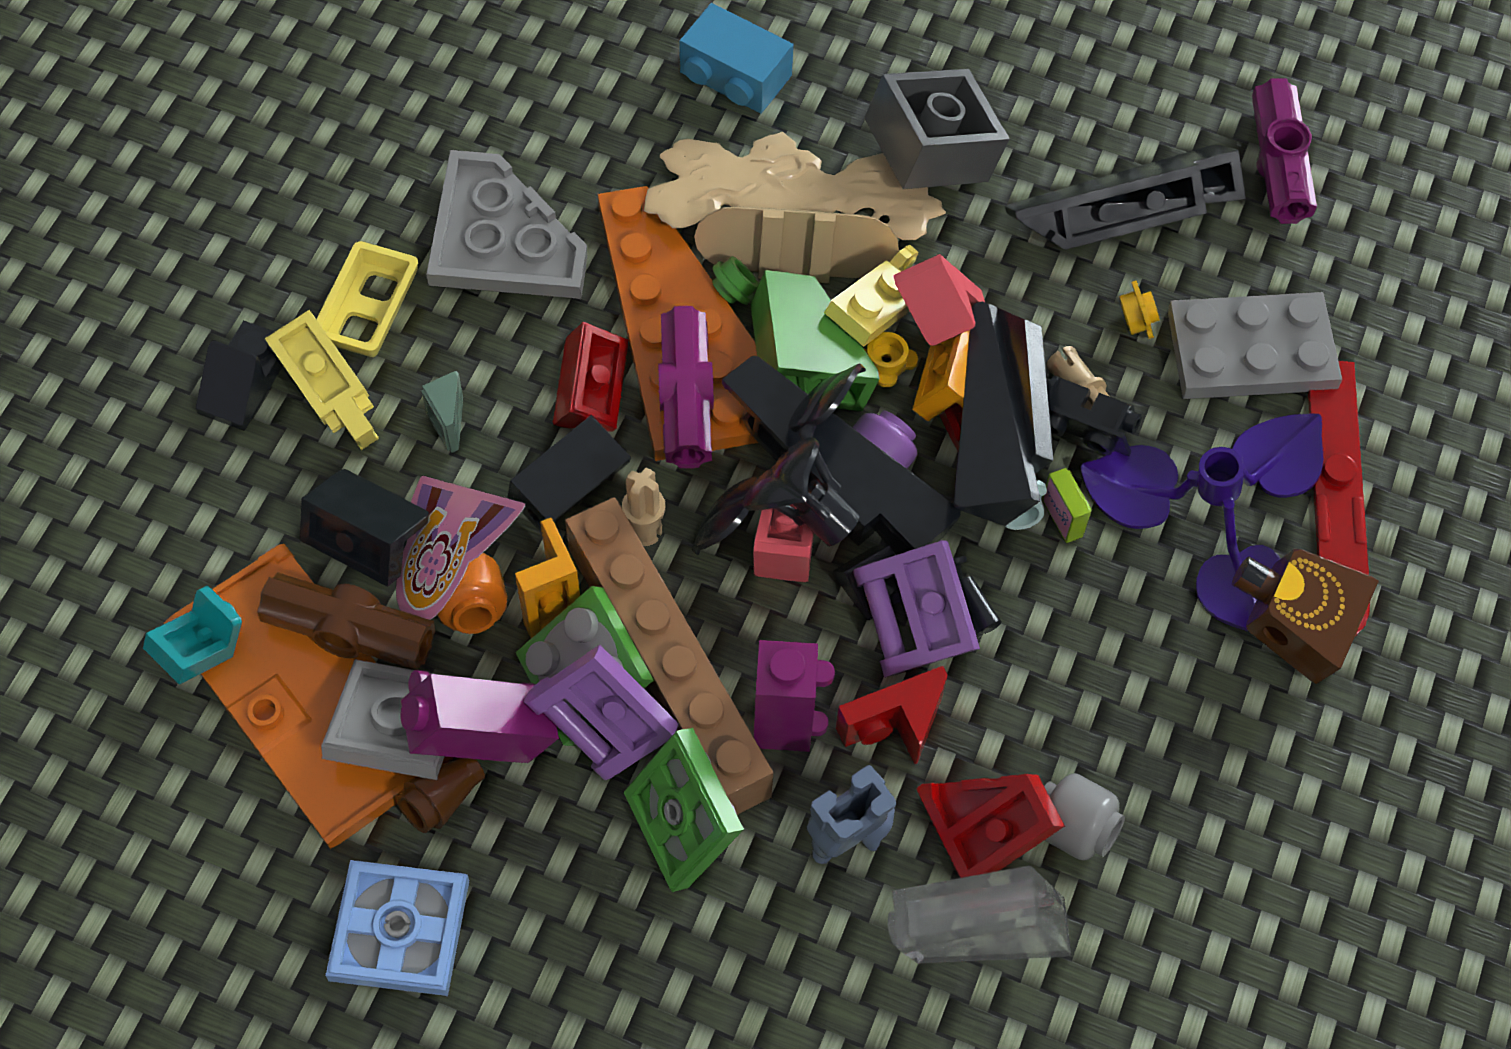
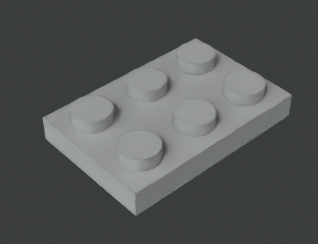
M1323 292L1170 301L1167 313L1183 399L1338 389L1342 382Z

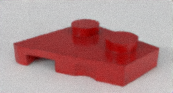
M1021 774L992 779L979 778L962 780L960 782L925 783L916 788L964 886L979 885L1065 827L1038 775Z

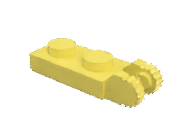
M911 245L906 246L890 262L884 261L832 299L824 314L863 347L910 312L895 285L893 275L910 268L916 261L919 252Z

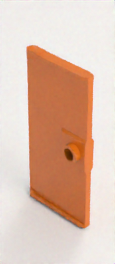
M279 544L260 556L258 560L212 589L223 601L229 602L234 607L237 614L241 617L242 625L233 657L201 673V676L329 849H331L397 804V796L404 791V783L417 776L322 759L321 746L354 660L376 662L371 656L359 653V656L356 658L338 657L319 647L312 637L260 621L257 611L260 605L261 592L269 577H274L278 572L313 583L295 560L285 544ZM194 601L170 616L164 624L192 611ZM444 756L442 764L452 760L453 758Z

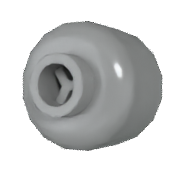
M1076 773L1069 774L1057 785L1051 781L1047 782L1044 787L1065 827L1045 841L1081 861L1090 859L1096 853L1104 857L1115 843L1125 821V816L1119 813L1120 802L1118 797L1109 790Z

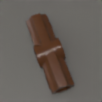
M278 572L274 577H269L264 585L257 611L261 622L312 637L319 647L338 657L356 658L359 656V653H363L414 670H418L421 665L425 664L431 651L435 633L434 621L381 605L373 594L355 585L338 584L332 590Z

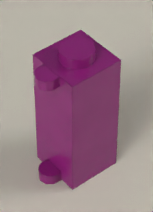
M759 640L754 739L760 749L810 752L811 736H821L826 733L828 717L823 712L814 711L816 687L830 685L834 680L835 669L830 662L818 660V644Z
M414 670L410 674L408 681L409 693L401 700L400 719L403 728L406 730L410 754L529 763L557 741L559 736L557 726L544 713L537 715L524 703V699L535 685L534 683L522 682L518 684L429 674L427 671Z

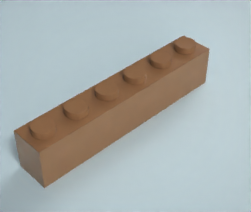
M613 497L565 519L568 548L589 587L604 588L654 680L645 688L679 723L677 730L694 729L737 815L772 798L774 772L616 498Z

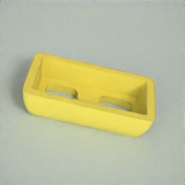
M363 241L356 242L353 245L316 319L335 347L368 357L377 356L416 275L418 259L415 256ZM376 275L397 282V286L389 300L380 301L360 294L366 280L370 276ZM358 316L378 323L368 342L340 335L349 317Z

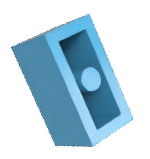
M713 3L709 4L679 41L680 73L686 75L694 83L706 85L727 96L735 104L747 106L760 114L763 113L792 76L793 43Z

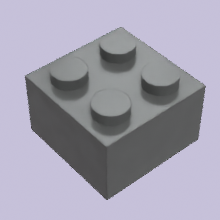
M969 69L883 74L864 118L902 189L989 182L1010 140Z

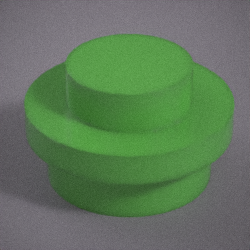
M731 256L725 263L718 261L712 267L716 276L712 281L715 289L731 304L738 300L742 304L748 305L754 297L753 292L759 285L756 277L746 265L734 256Z

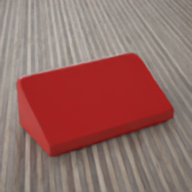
M582 322L567 336L553 417L554 425L563 428H575L592 415L606 431L613 432L617 429L628 339L586 322Z

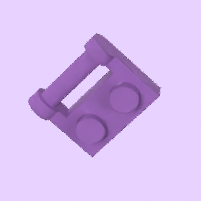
M941 540L853 570L857 586L864 587L885 659L881 660L880 664L884 678L980 649L948 541ZM892 576L896 577L917 649L913 651H905L885 583V579Z
M600 644L552 678L546 677L540 680L527 693L524 699V703L537 715L544 713L593 761L591 768L603 780L614 777L665 744L676 732L679 724ZM565 698L576 710H578L611 744H607L563 699Z

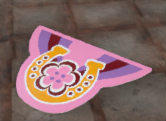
M422 476L419 479L411 503L427 510L429 518L428 523L407 539L403 551L401 577L396 582V597L399 609L429 620L434 618L453 595L465 574L469 562L479 557L513 523L524 509L525 503Z

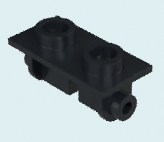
M1054 376L1052 379L1046 378L1051 434L1063 436L1064 432H1068L1083 438L1082 442L1098 453L1111 455L1114 450L1130 456L1131 449L1125 434L1126 432L1135 434L1142 420V414L1134 411V405L1099 393L1091 410L1084 408L1091 394L1090 389L1058 376Z

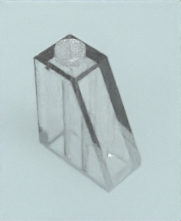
M1030 865L892 890L894 911H890L888 914V931L891 941L899 951L917 964L1051 958L1072 955L1065 898Z

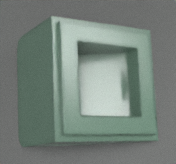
M454 371L423 385V390H421L426 414L447 451L450 450L451 453L459 450L463 410V393L459 373Z

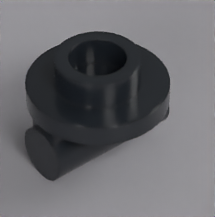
M968 576L961 579L960 583L978 639L983 634L996 629L1001 624V620L974 578Z

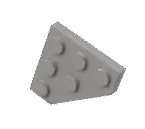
M450 150L426 273L428 285L581 299L588 258L587 245L575 232L570 233L556 219L555 211L531 186L527 188L513 174L512 166L500 154Z

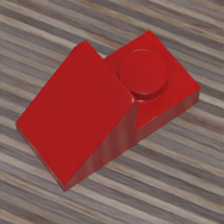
M944 666L840 705L838 707L836 730L844 746L847 747L860 741L863 745L877 743L888 737L892 733L893 728L897 727L914 764H917L943 697L948 677Z

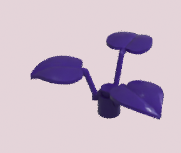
M1294 414L1259 423L1243 432L1234 443L1233 449L1215 447L1204 453L1199 462V471H1189L1187 480L1178 488H1175L1178 482L1176 464L1166 452L1156 447L1145 445L1129 446L1131 449L1130 456L1114 451L1111 455L1083 463L1081 474L1092 501L1108 518L1128 528L1147 529L1161 525L1169 516V499H1181L1194 486L1197 487L1199 495L1205 502L1214 506H1222L1229 555H1216L1204 562L1196 578V592L1201 605L1211 616L1225 624L1248 632L1246 622L1257 599L1232 586L1233 577L1247 557L1255 559L1270 569L1281 558L1271 548L1264 545L1250 546L1239 552L1236 538L1234 502L1241 494L1243 482L1247 486H1252L1258 482L1264 492L1279 498L1298 496L1311 489L1320 477L1324 460L1322 417L1320 414Z

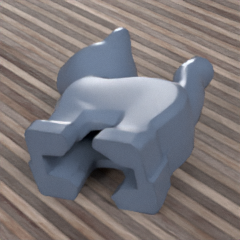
M867 765L852 775L851 787L839 797L829 790L812 801L811 817L808 821L807 831L812 838V856L817 863L826 864L832 857L843 854L860 841L870 851H876L881 840L891 830L896 800L885 786L886 782L872 766Z

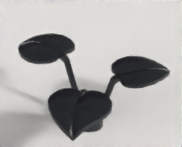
M861 363L828 377L804 397L793 413L788 425L793 432L800 431L799 435L802 441L784 452L776 464L759 478L750 477L738 482L715 501L704 517L693 544L692 551L696 555H699L700 550L706 549L726 538L742 522L747 513L754 510L773 508L790 517L798 526L806 524L829 547L842 541L853 530L859 520V514L837 493L841 485L832 477L819 452V442L813 437L816 425L828 419L842 402L857 374L866 371ZM813 464L824 482L822 485L817 480L808 483Z

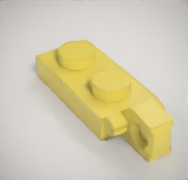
M310 310L265 338L323 424H327L333 433L345 426L361 450L379 439L373 427L364 416V413L374 407L368 399L369 394Z

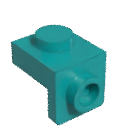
M205 586L196 591L192 611L146 633L143 649L180 685L233 657L242 620L229 602L223 601L209 586Z

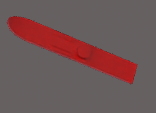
M1339 361L1342 382L1339 388L1310 390L1308 392L1309 414H1320L1322 417L1324 460L1320 477L1313 486L1317 555L1369 575L1354 362ZM1370 603L1367 607V610L1364 614V617L1360 623V626L1357 630L1355 637L1366 626V622L1370 613Z

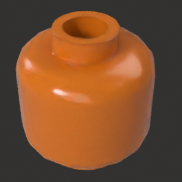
M482 553L479 557L469 562L465 574L453 595L437 614L443 625L462 633L476 634L486 631L501 618L507 607V593L501 570L495 559L486 553Z

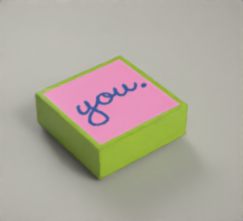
M1063 468L1049 474L1046 483L1047 493L1043 495L1042 501L1064 541L1069 543L1083 537L1092 509L1070 470Z

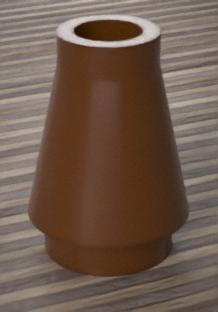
M455 757L441 765L437 780L415 777L405 782L404 791L397 796V804L405 818L420 832L427 833L433 827L441 829L473 788L485 778V773L476 759Z

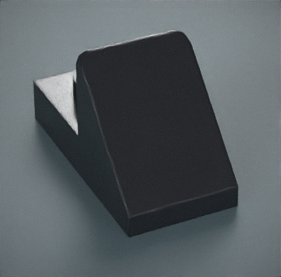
M243 320L229 345L211 340L207 349L195 408L198 414L237 429L246 430L283 367L265 340L266 337L275 331Z

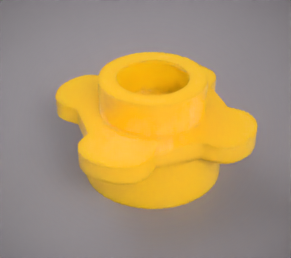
M1135 280L1131 282L1133 292L1119 296L1123 314L1131 335L1146 331L1148 339H1152L1154 336L1151 323L1160 321L1151 291L1141 294L1138 283Z
M882 332L868 343L867 349H864L878 369L880 377L878 385L882 387L894 386L899 375L905 370H912L917 366L918 356L916 352L908 348L904 338L893 332ZM887 357L890 358L891 361L884 362L882 358Z

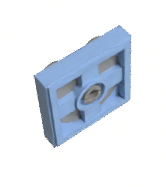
M350 860L325 975L328 981L448 996L469 886L468 875Z

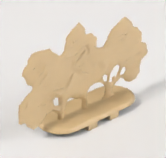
M784 132L768 135L754 141L749 155L744 157H738L725 150L719 143L693 139H682L675 142L673 148L667 149L660 154V158L664 161L670 172L678 175V179L647 189L644 205L645 212L657 214L661 221L667 223L672 228H686L698 223L694 236L697 250L707 261L714 265L718 261L725 263L731 256H734L746 265L750 271L759 272L758 279L762 278L765 270L815 276L819 283H829L830 277H864L884 261L890 262L899 252L898 239L917 240L927 233L926 226L929 219L946 214V211L942 208V202L928 195V187L902 189L883 153L856 159L847 165L846 169L835 175L826 174L820 170L822 161L808 150L797 149L796 142ZM724 204L731 206V207H722V208H721V206L724 205ZM862 208H871L875 211L871 217L854 214ZM889 216L890 221L883 223L879 218Z

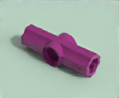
M1270 78L1266 83L1255 86L1252 93L1260 147L1256 167L1258 172L1265 178L1270 216L1277 218L1280 224H1297L1307 217H1312L1317 208L1308 156L1312 134L1302 121L1297 86L1291 85L1287 78Z
M674 306L672 310L661 314L662 363H658L660 411H664L663 441L665 460L667 463H673L679 468H698L701 464L712 461L710 410H714L712 362H708L706 313L694 309L693 306Z

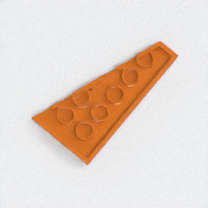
M647 186L598 194V206L655 461L665 459L663 441L664 411H660L658 363H662L661 314L672 310L674 306H693L694 309L706 313L708 362H712L714 410H710L712 451L758 443L749 433L742 420V417L748 411L722 384L724 377L751 356H757L755 341L728 302L715 289L712 279L679 231L661 221L657 214H648L644 211L647 189H649Z

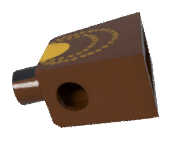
M1293 549L1278 560L1271 569L1255 559L1247 557L1236 571L1232 580V586L1257 599L1246 622L1248 632L1307 679L1317 684L1341 669L1379 580L1308 551Z

